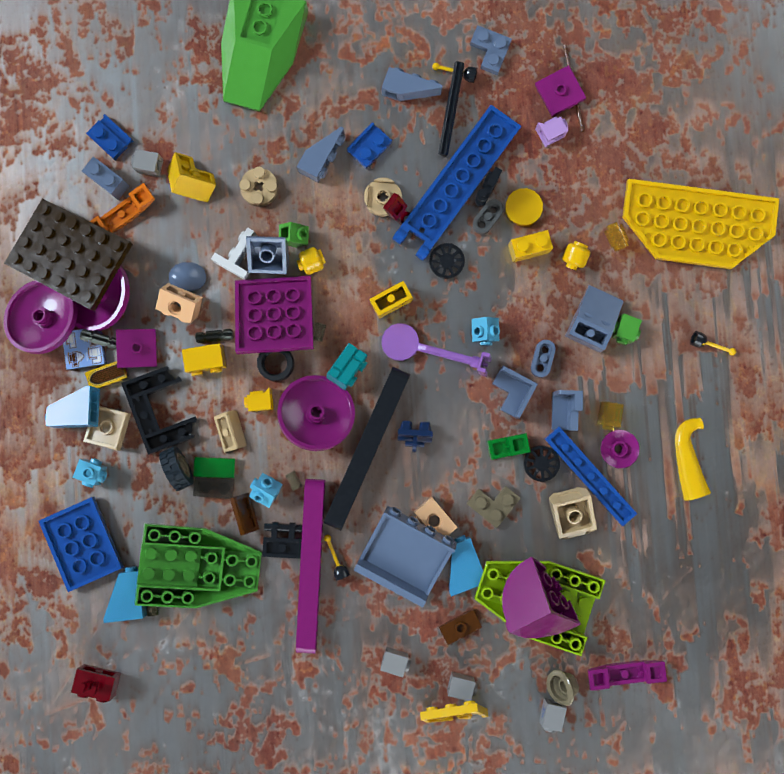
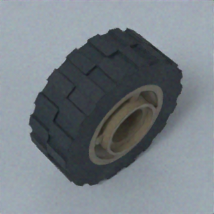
M173 446L160 452L159 460L163 472L176 491L194 484L191 468L178 447Z

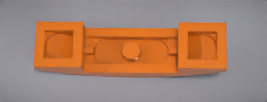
M142 183L128 193L129 197L102 217L96 216L89 222L111 233H115L144 212L155 198L146 184Z

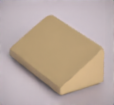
M236 410L214 416L224 453L247 446Z

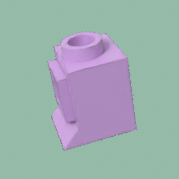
M554 117L544 124L538 122L535 130L544 146L547 147L566 136L568 124L565 119Z

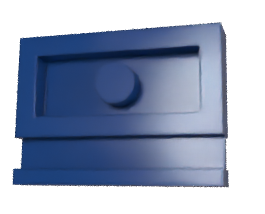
M106 114L86 133L115 161L128 148L127 146L134 142Z
M372 122L347 148V152L367 169L391 145L392 140Z

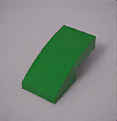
M527 433L487 441L490 460L530 452Z
M194 457V477L234 478V458Z

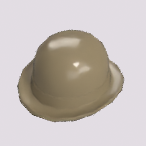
M556 669L551 671L547 677V691L551 698L563 706L571 705L579 691V683L575 676Z

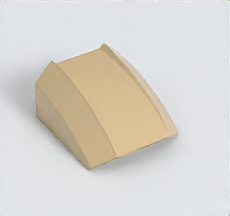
M576 487L553 493L549 497L559 539L566 540L597 530L591 494L586 488Z

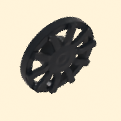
M452 243L438 245L433 249L429 258L432 272L443 279H451L459 275L465 264L462 250ZM444 247H449L448 253H445ZM441 248L443 255H440L436 251ZM452 248L457 250L455 253L450 254ZM459 253L461 258L454 259V257ZM435 254L436 256H438L440 260H432L433 255ZM462 261V264L458 266L454 262ZM433 263H439L440 265L434 268ZM441 267L443 268L442 274L437 272ZM452 267L457 268L458 271L454 273ZM446 269H449L451 275H445Z
M535 446L524 457V470L533 480L545 482L556 476L560 469V460L552 448ZM540 449V456L534 450ZM543 449L549 450L545 456H543ZM531 453L535 457L534 460L528 458ZM551 453L555 456L554 458L548 459ZM556 460V466L550 464V462ZM527 461L533 462V466L527 467ZM549 467L555 469V471L553 472V474H552V473L550 472V470L548 469ZM535 468L536 471L532 475L529 470ZM539 471H541V478L536 477ZM544 471H546L550 476L544 478Z

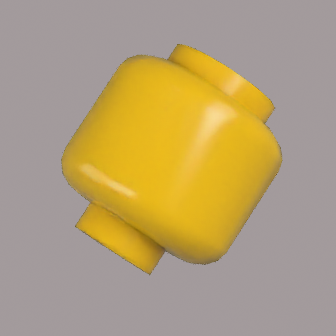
M577 241L569 243L562 256L563 261L567 263L566 267L577 270V267H585L591 254L588 249L589 246Z
M315 247L301 251L299 253V260H296L300 271L304 270L308 275L322 270L323 264L326 263L321 250H317Z

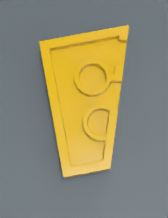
M466 701L462 706L447 704L443 709L428 707L426 711L420 712L421 721L426 723L451 721L453 716H456L457 719H471L473 714H478L485 718L488 717V709L477 704L475 701Z

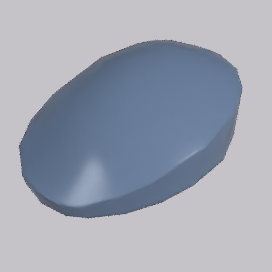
M182 262L171 269L169 281L174 286L189 292H195L205 284L206 273L196 263Z

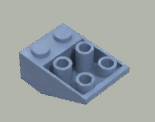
M588 285L565 337L599 353L604 351L614 331L623 300Z

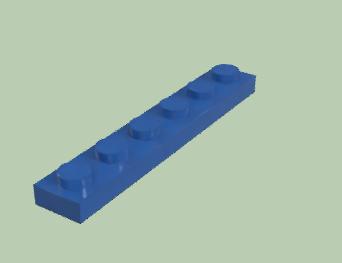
M559 426L544 438L621 526H624L637 515L634 509Z

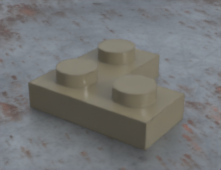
M504 486L494 500L477 489L466 504L494 527L498 528L521 498Z

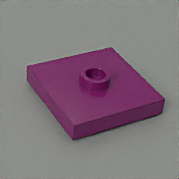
M569 65L535 83V87L551 117L586 100V96Z
M116 329L117 368L157 367L156 329Z

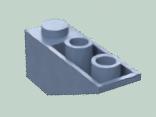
M389 67L381 89L382 96L397 101L439 96L442 93L443 85L436 80H426L418 74H408L400 68Z
M338 128L305 150L297 165L298 172L319 183L321 178L324 179L328 171V164L334 161L338 146H342L345 141L344 128Z

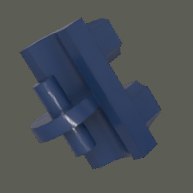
M402 421L401 427L398 429V441H405V446L412 447L413 453H416L417 447L424 448V443H432L433 431H431L430 422H420L419 430H412L411 421Z

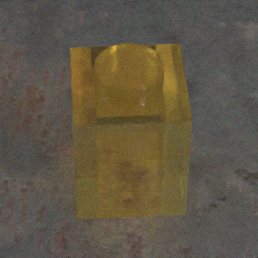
M600 402L597 425L603 426L602 429L614 431V428H621L624 404Z

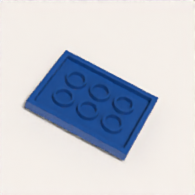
M95 497L88 498L38 521L68 592L124 568Z

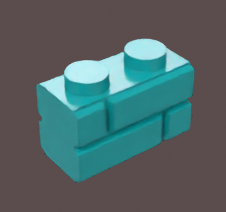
M348 343L328 371L326 378L343 390H346L348 386L352 387L357 380L355 375L358 371L363 372L368 364L366 362L367 354Z

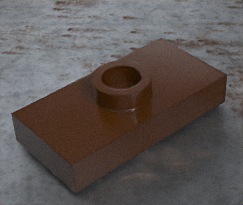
M249 492L230 498L241 536L260 529Z
M473 609L439 626L447 645L482 628Z

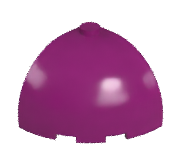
M533 557L526 559L516 566L505 583L502 607L507 630L510 634L523 638H542L560 634L581 625L570 600L567 601L560 591L563 588L554 576L551 578L545 572L546 567Z

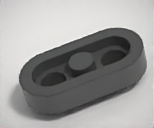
M489 200L474 218L472 227L476 233L481 235L488 233L503 213V205L499 200ZM490 208H495L496 213H491ZM484 223L485 227L480 228L478 224Z

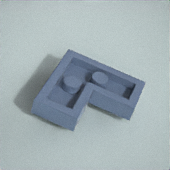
M477 25L470 46L486 51L480 69L498 75L512 38Z

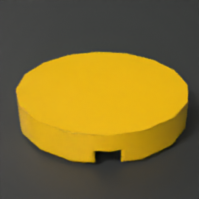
M520 188L513 191L505 203L507 218L520 227L534 224L540 218L543 211V202L540 196L528 188Z

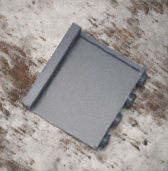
M387 506L354 571L423 607L452 552H455L457 542L448 535L438 533L432 526H425L419 523V520L415 517L404 515L398 508Z

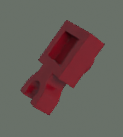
M396 193L391 196L383 207L386 213L400 225L403 224L404 217H408L410 212L405 210L408 207L407 204Z

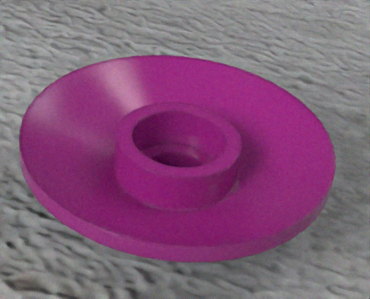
M614 430L608 433L603 438L600 447L602 458L608 465L614 468L631 466L637 460L640 450L635 436L625 430ZM617 445L621 447V451L619 453L615 451V447Z

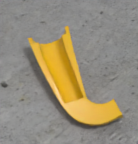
M692 418L684 421L678 427L675 435L676 458L684 501L698 499L711 494L691 442L693 431L704 429L701 418Z

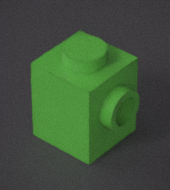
M294 222L280 224L279 237H286L288 246L291 247L307 246L309 226Z
M627 314L620 315L612 338L617 339L616 342L622 345L637 341L641 333L639 327L642 320Z

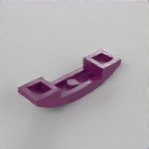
M664 661L620 662L588 669L589 689L591 691L610 689V686L646 682L651 684L667 682Z

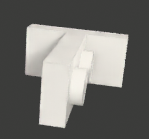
M248 227L246 231H242L239 235V242L236 247L230 250L228 260L217 253H214L211 258L214 263L243 280H248L251 276L248 271L239 267L247 253L246 236H257Z

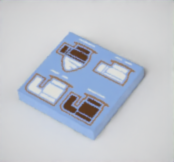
M83 329L73 330L69 338L63 343L66 370L105 365L104 346L91 343L90 340H81L80 333ZM91 331V333L97 332L102 334V331Z

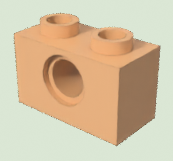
M167 283L160 288L155 309L161 311L164 315L173 316L181 322L191 324L198 318L203 297Z
M432 496L414 511L416 514L415 518L419 520V523L425 526H432L442 535H449L458 528ZM433 515L439 517V523L435 526L429 524V518Z

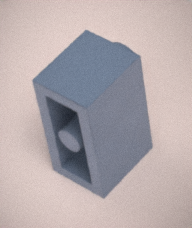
M94 156L82 169L85 175L117 200L130 187L127 182Z

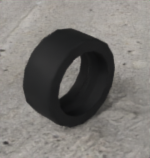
M289 351L279 352L287 360L286 369L280 374H271L265 367L266 357L273 352L259 353L257 368L264 378L273 382L283 381L292 374L294 358Z

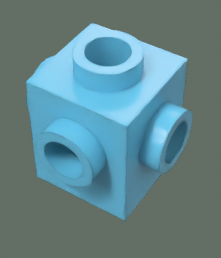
M481 317L472 319V342H479L480 346H491L492 342L500 341L499 318Z
M91 458V460L79 459L72 478L82 481L81 484L93 488V485H101L105 481L107 466L102 465V461Z
M262 473L259 479L255 478L251 483L250 488L252 491L249 497L270 508L283 484Z

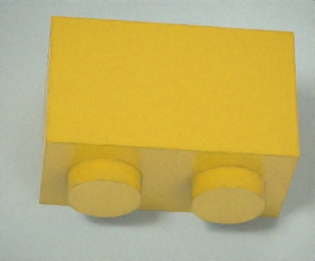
M548 230L511 239L508 244L513 263L548 254L553 249Z
M402 281L370 298V303L380 319L412 302L413 297L405 282Z
M220 343L182 349L184 369L191 376L203 375V371L209 370L210 373L222 372V368H227L224 345Z

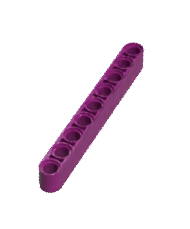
M305 479L296 653L316 654L325 503V480Z

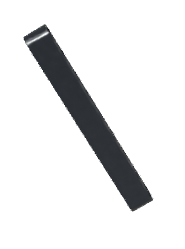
M395 367L392 368L326 515L324 524L340 531L342 530L411 374Z

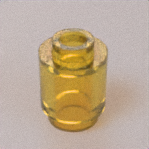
M615 222L606 227L607 230L604 233L610 247L615 252L629 246V239L622 224L618 225Z

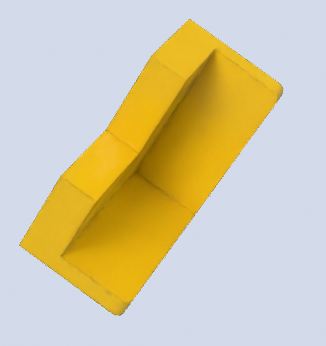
M177 152L174 153L167 169L171 193L208 202L216 186L214 175L196 169L193 157Z

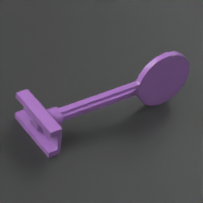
M402 323L391 325L382 336L381 345L383 351L389 358L395 361L410 359L417 351L469 364L470 367L477 368L479 375L485 377L488 375L484 367H488V363H485V361H492L490 353L482 352L481 357H470L419 343L417 332L411 326Z

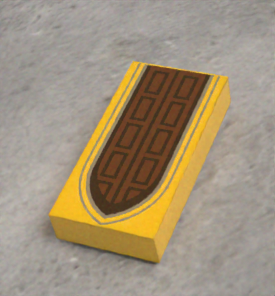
M117 361L85 372L88 385L99 389L128 379L126 369L117 368Z

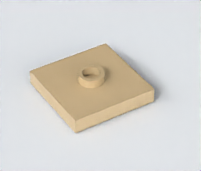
M99 406L98 427H87L83 442L121 451L131 414Z

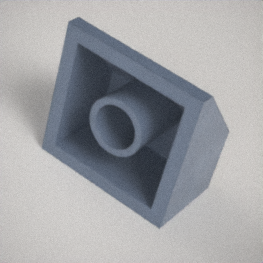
M246 236L248 273L287 274L289 248L286 237Z

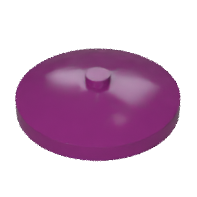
M120 266L95 312L77 303L76 327L90 331H102L113 326L121 318L127 307L130 295L129 280L122 266Z
M36 280L31 281L16 291L7 304L4 313L6 336L16 348L26 353L45 354L61 346L71 335L77 321V303Z
M311 375L297 379L284 390L278 403L277 418L281 431L294 445L309 451H324L339 445L348 436L355 420V407L347 390H343L325 376Z

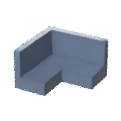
M502 366L492 385L508 393L500 410L516 419L520 418L538 384Z
M558 390L552 392V430L559 426L563 431H578L579 411H583V391Z

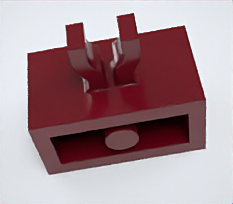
M83 664L76 670L71 693H75L81 698H96V701L102 703L109 702L116 696L121 673Z

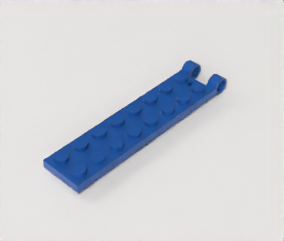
M490 105L392 239L401 245L408 233H413L424 241L415 255L424 261L518 133L521 125ZM423 228L425 231L421 233L419 229Z

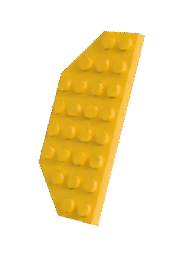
M628 179L626 182L622 218L656 260L732 269L776 235L780 198Z

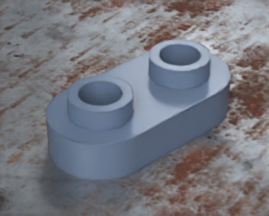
M542 340L535 347L530 367L531 373L535 377H545L551 370L556 349L554 343L550 340ZM542 347H546L548 349V352L543 353L541 350ZM538 365H541L543 367L542 372H539L537 370Z

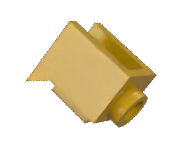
M269 387L266 391L250 392V395L244 397L245 408H248L249 412L274 410L272 388Z

